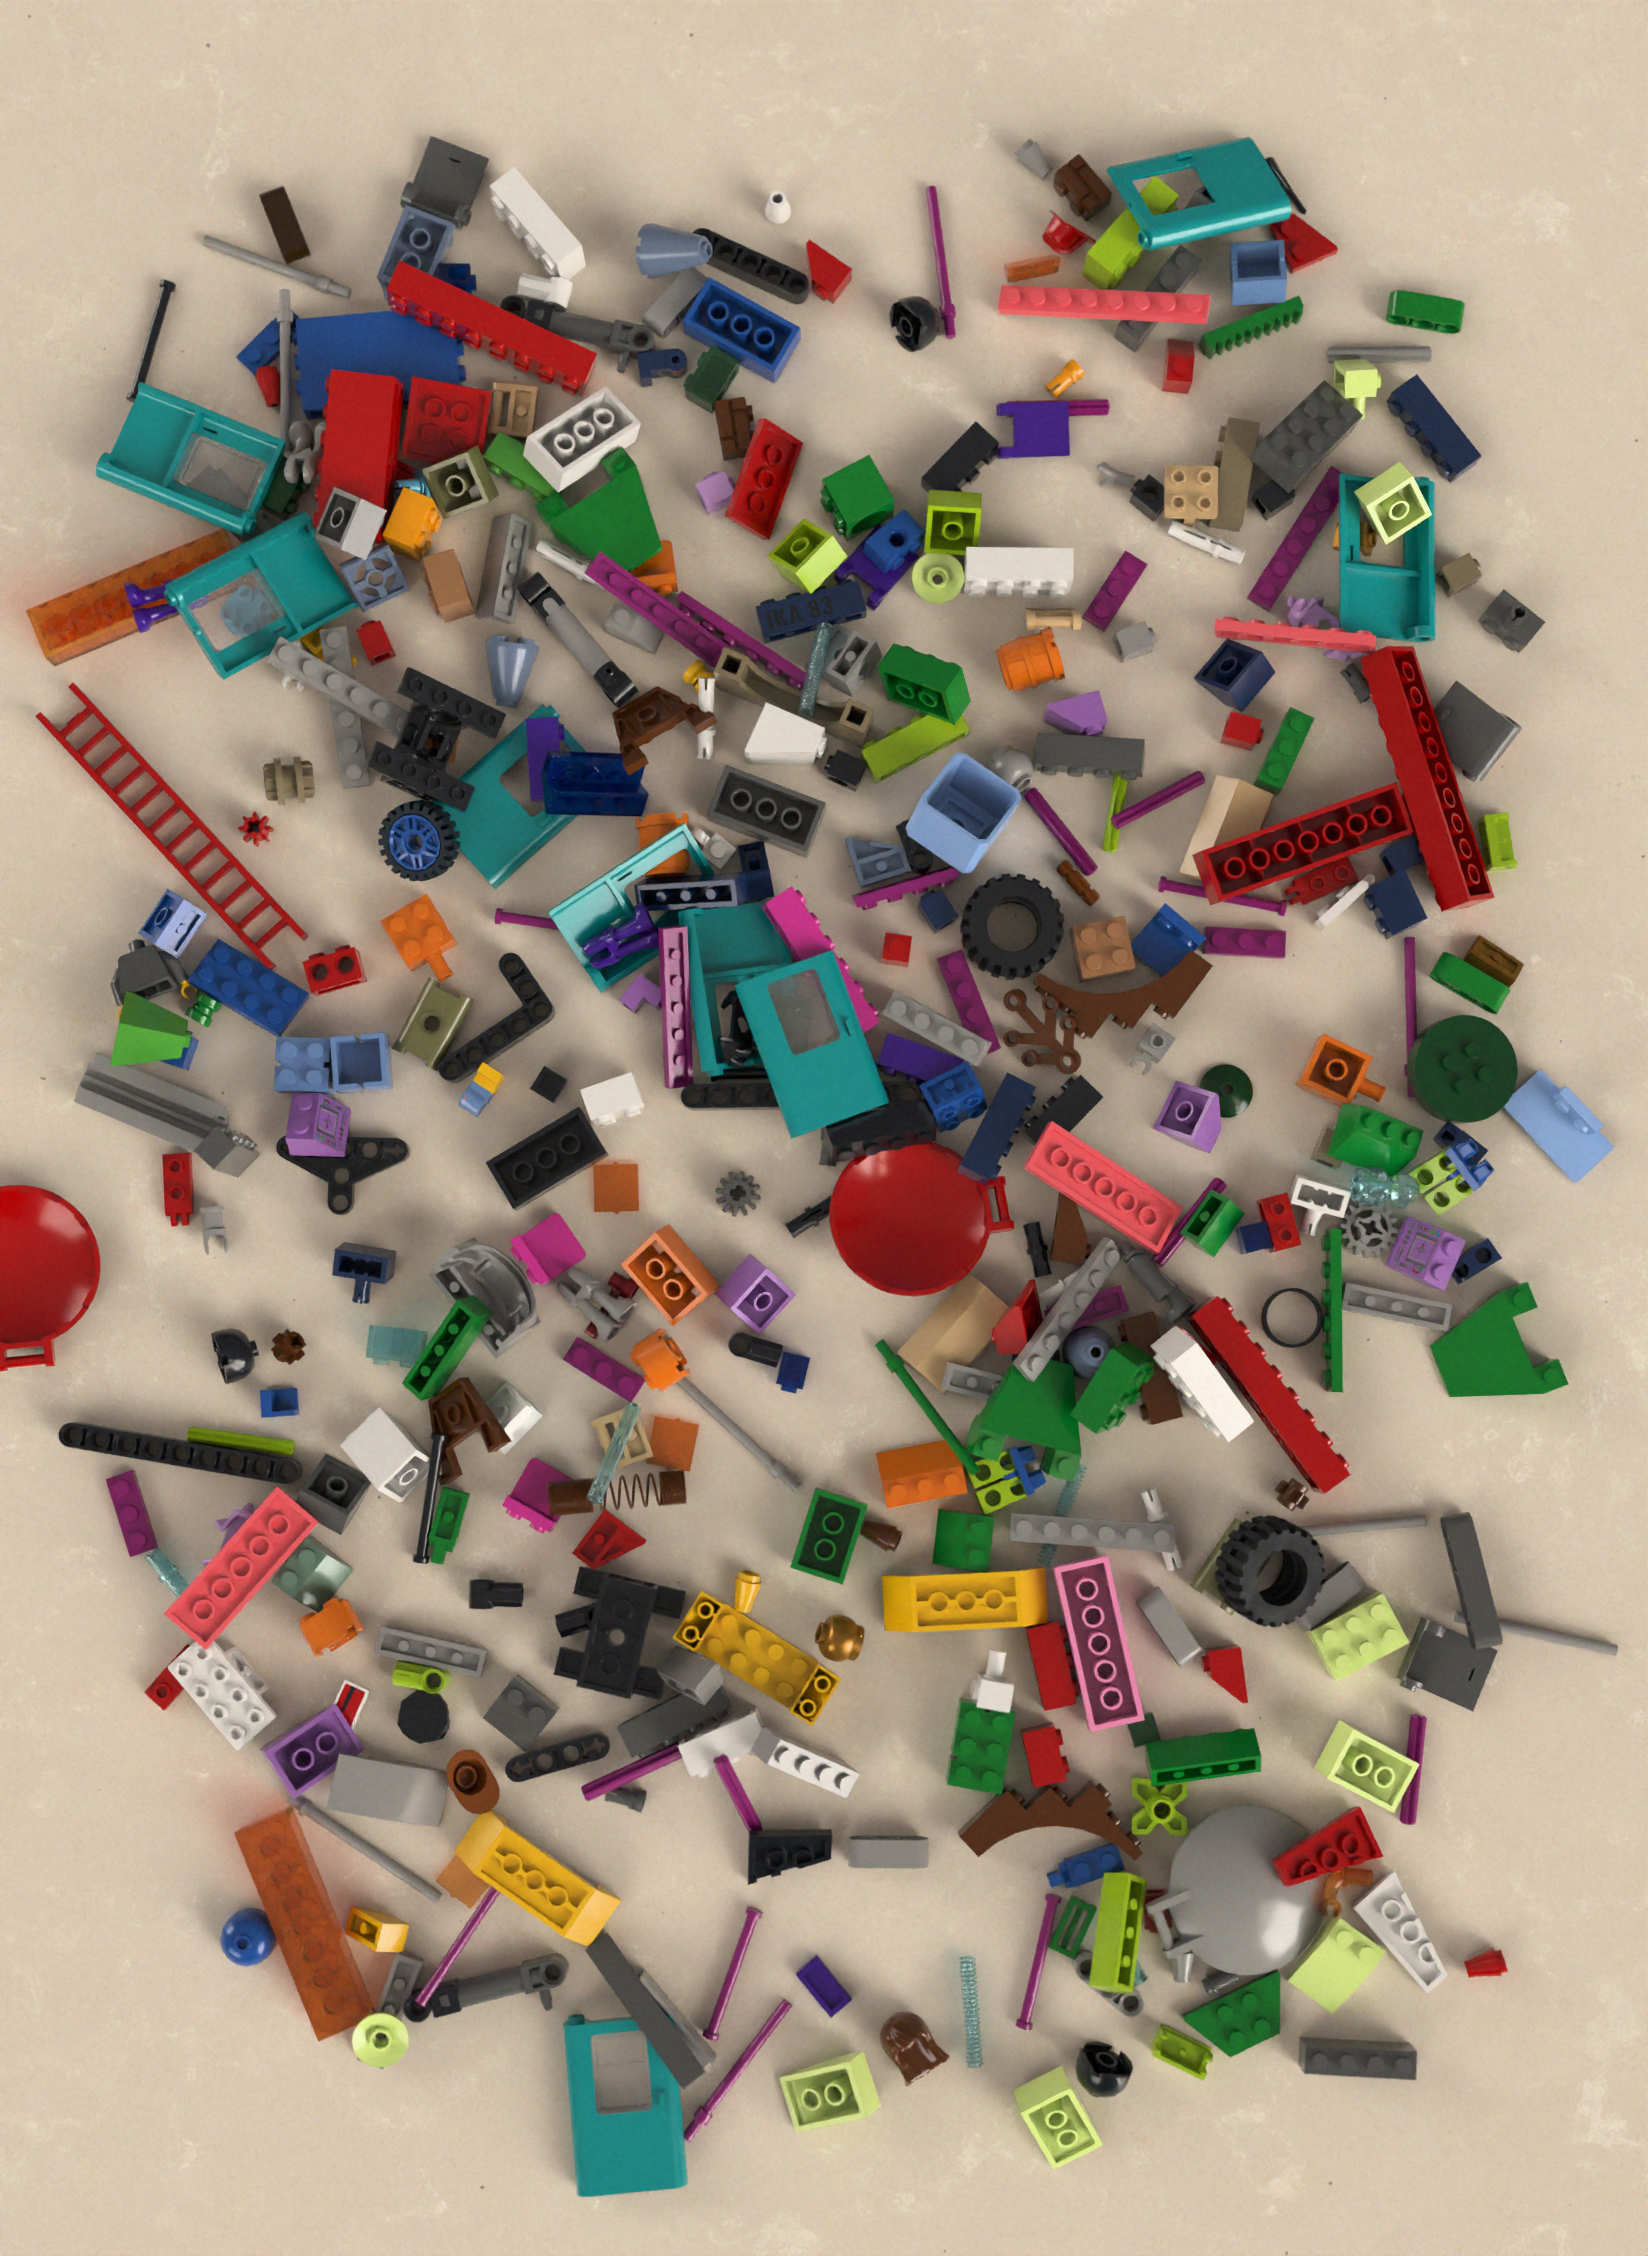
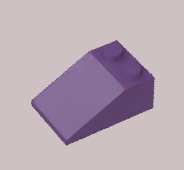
M334 1703L282 1733L260 1750L287 1793L295 1799L335 1771L340 1752L358 1755L365 1749L338 1706Z

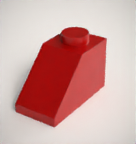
M809 239L806 243V256L813 292L821 300H828L834 304L851 281L852 269Z
M1167 340L1162 384L1163 392L1188 394L1193 379L1194 342Z
M1229 1645L1204 1648L1205 1656H1201L1203 1672H1207L1212 1680L1240 1702L1248 1703L1241 1647Z

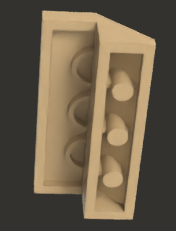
M1217 775L1179 873L1185 877L1201 880L1192 855L1263 829L1275 795L1240 779Z
M968 1273L897 1353L945 1395L948 1390L942 1389L941 1385L947 1361L970 1367L992 1342V1330L996 1327L1008 1306L971 1273Z

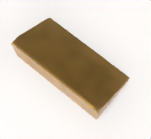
M1481 935L1476 938L1463 958V961L1498 980L1508 988L1516 981L1524 966L1522 962Z

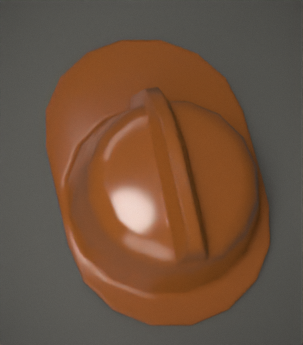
M464 1749L454 1754L450 1758L446 1770L449 1787L465 1810L473 1814L490 1812L499 1800L500 1788L485 1759L474 1750Z

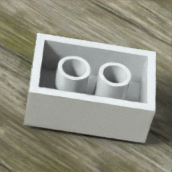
M756 1706L680 1739L678 1748L690 1777L698 1775V1778H703L713 1773L715 1768L713 1760L721 1754L728 1757L731 1765L740 1761L739 1757L743 1754L755 1755L750 1750L764 1726Z

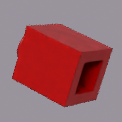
M375 620L368 621L362 624L360 629L356 630L367 659L372 666L396 656L381 620L377 622Z
M1231 711L1226 719L1220 743L1251 751L1255 744H1260L1264 732V729L1260 728L1262 719Z
M886 932L881 964L908 967L912 936Z

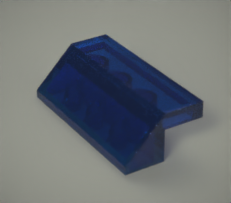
M548 751L541 773L545 812L552 815L642 817L649 795L640 783L645 766L628 776L623 766L621 753Z

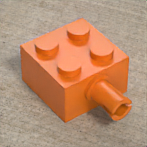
M427 893L380 921L411 971L428 962L439 982L448 979L454 974L442 953L458 943Z
M1322 1034L1317 1038L1295 1084L1339 1107H1342V1104H1351L1357 1092L1376 1102H1380L1386 1090L1385 1086L1365 1078V1073L1373 1058L1372 1056L1326 1034Z

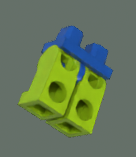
M1471 1138L1461 1143L1458 1141L1454 1142L1428 1160L1413 1167L1407 1174L1421 1194L1430 1189L1424 1198L1438 1216L1479 1189L1494 1171V1168L1486 1159L1477 1165L1471 1160L1470 1157L1479 1151Z
M1031 1445L1019 1448L1013 1446L1001 1451L998 1462L986 1458L974 1461L980 1468V1471L973 1476L964 1467L969 1482L974 1489L997 1479L999 1480L996 1483L974 1491L984 1515L1035 1493L1034 1489L1046 1483L1041 1469L1028 1474L1025 1469V1463L1036 1459Z

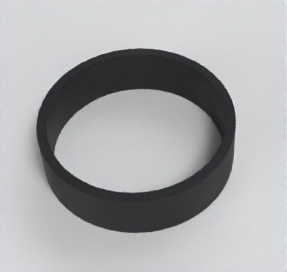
M1299 1288L1282 1289L1272 1294L1265 1302L1261 1313L1262 1327L1266 1335L1274 1343L1288 1348L1302 1347L1311 1343L1320 1333L1323 1325V1311L1318 1300L1311 1293ZM1288 1291L1305 1295L1313 1303L1317 1312V1325L1313 1334L1304 1342L1294 1345L1278 1340L1271 1333L1267 1323V1311L1271 1302L1278 1295Z

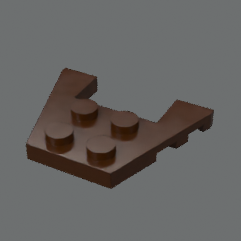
M658 686L612 713L616 734L619 739V748L623 758V766L628 776L649 764L647 757L639 747L651 742L653 738L663 732L673 729L678 723L685 720L696 734L717 723L712 712H703L699 706L693 703L687 704L681 700V697Z
M468 1377L457 1379L428 1400L432 1432L448 1434L447 1441H444L441 1458L442 1475H439L440 1485L449 1484L463 1475L454 1452V1447L480 1430L488 1453L496 1452L511 1442L510 1437Z

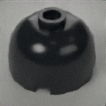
M910 296L899 300L891 306L890 324L891 327L896 326L900 334L895 336L897 341L907 351L915 352L924 349L935 340L939 332V313L927 299L919 296Z
M232 1328L211 1333L214 1352L217 1353L218 1366L225 1384L234 1383L246 1378L255 1366L254 1357L259 1356L255 1340L249 1341L245 1333Z
M1097 2041L1087 2042L1083 2049L1081 2048L1075 2066L1077 2079L1083 2088L1094 2097H1114L1123 2091L1128 2084L1133 2071L1132 2062L1122 2051L1118 2055L1115 2052L1109 2051L1112 2049L1111 2045Z

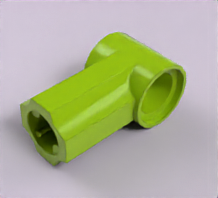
M398 1660L392 1679L393 1685L425 1690L430 1694H435L444 1690L449 1685L450 1673L445 1669ZM432 1673H437L441 1677L439 1687L431 1684L430 1676Z

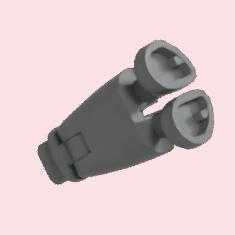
M1125 1241L1119 1247L1120 1251L1126 1256L1123 1261L1125 1263L1129 1262L1130 1271L1146 1287L1155 1301L1160 1303L1167 1299L1170 1303V1309L1165 1315V1320L1169 1325L1177 1323L1197 1304L1193 1298L1178 1288L1179 1286L1159 1268L1144 1250L1139 1247L1135 1249L1129 1241Z

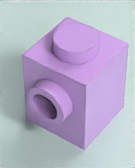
M724 471L720 473L712 472L706 475L703 481L695 484L696 492L708 516L727 507L732 497L736 483L732 477L727 478Z

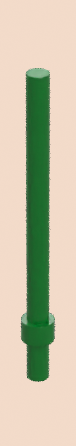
M884 1339L880 1340L875 1346L887 1361L886 1366L891 1373H896L970 1475L973 1476L978 1473L980 1468L905 1369V1363L901 1357L893 1353Z

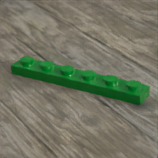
M1341 1229L1325 1230V1235L1321 1237L1322 1251H1326V1262H1322L1321 1266L1322 1278H1326V1289H1322V1304L1326 1305V1316H1323L1322 1331L1326 1332V1343L1322 1345V1357L1326 1359V1370H1323L1322 1383L1324 1387H1327V1392H1343Z

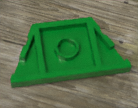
M1278 1969L1270 1971L1182 2014V2017L1186 2023L1229 2057L1241 2053L1280 2034V1973Z

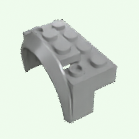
M475 1238L453 1246L433 1264L435 1269L429 1273V1276L453 1306L458 1299L474 1295L493 1312L478 1337L495 1359L505 1354L541 1323L537 1317L534 1291L527 1277L511 1258L495 1247L479 1243ZM485 1260H489V1261H488L485 1265H483L477 1272H475V1269H476L482 1262H484ZM476 1279L482 1285H484V1287L492 1294V1296L499 1304L502 1312H500V1310L496 1307V1305L480 1287ZM523 1304V1306L518 1311H516L512 1316H510V1314H512L517 1308H519Z

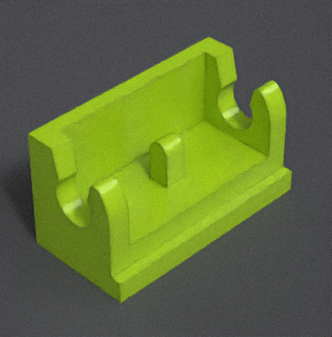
M1509 813L1487 814L1478 820L1486 872L1517 867L1508 823Z
M1162 2023L1149 2048L1154 2057L1203 2081L1207 2075L1206 2065L1208 2061L1212 2062L1213 2059L1211 2047Z

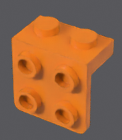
M662 540L660 542L663 550L629 573L660 596H666L678 592L672 543L669 540Z

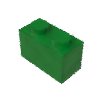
M1211 1189L1180 1233L1196 1248L1214 1258L1245 1214L1229 1198Z

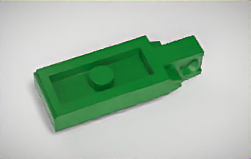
M443 1486L428 1538L430 1540L429 1547L434 1548L431 1558L432 1563L441 1565L444 1563L446 1553H453L471 1493Z

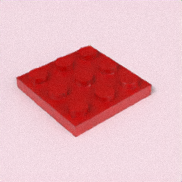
M412 376L401 457L436 463L478 445L483 456L492 391Z

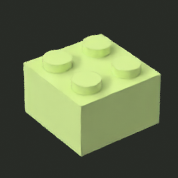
M1401 462L1354 491L1373 530L1385 544H1388L1432 515L1413 475Z

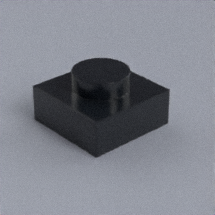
M544 1066L530 1089L555 1103L568 1080Z

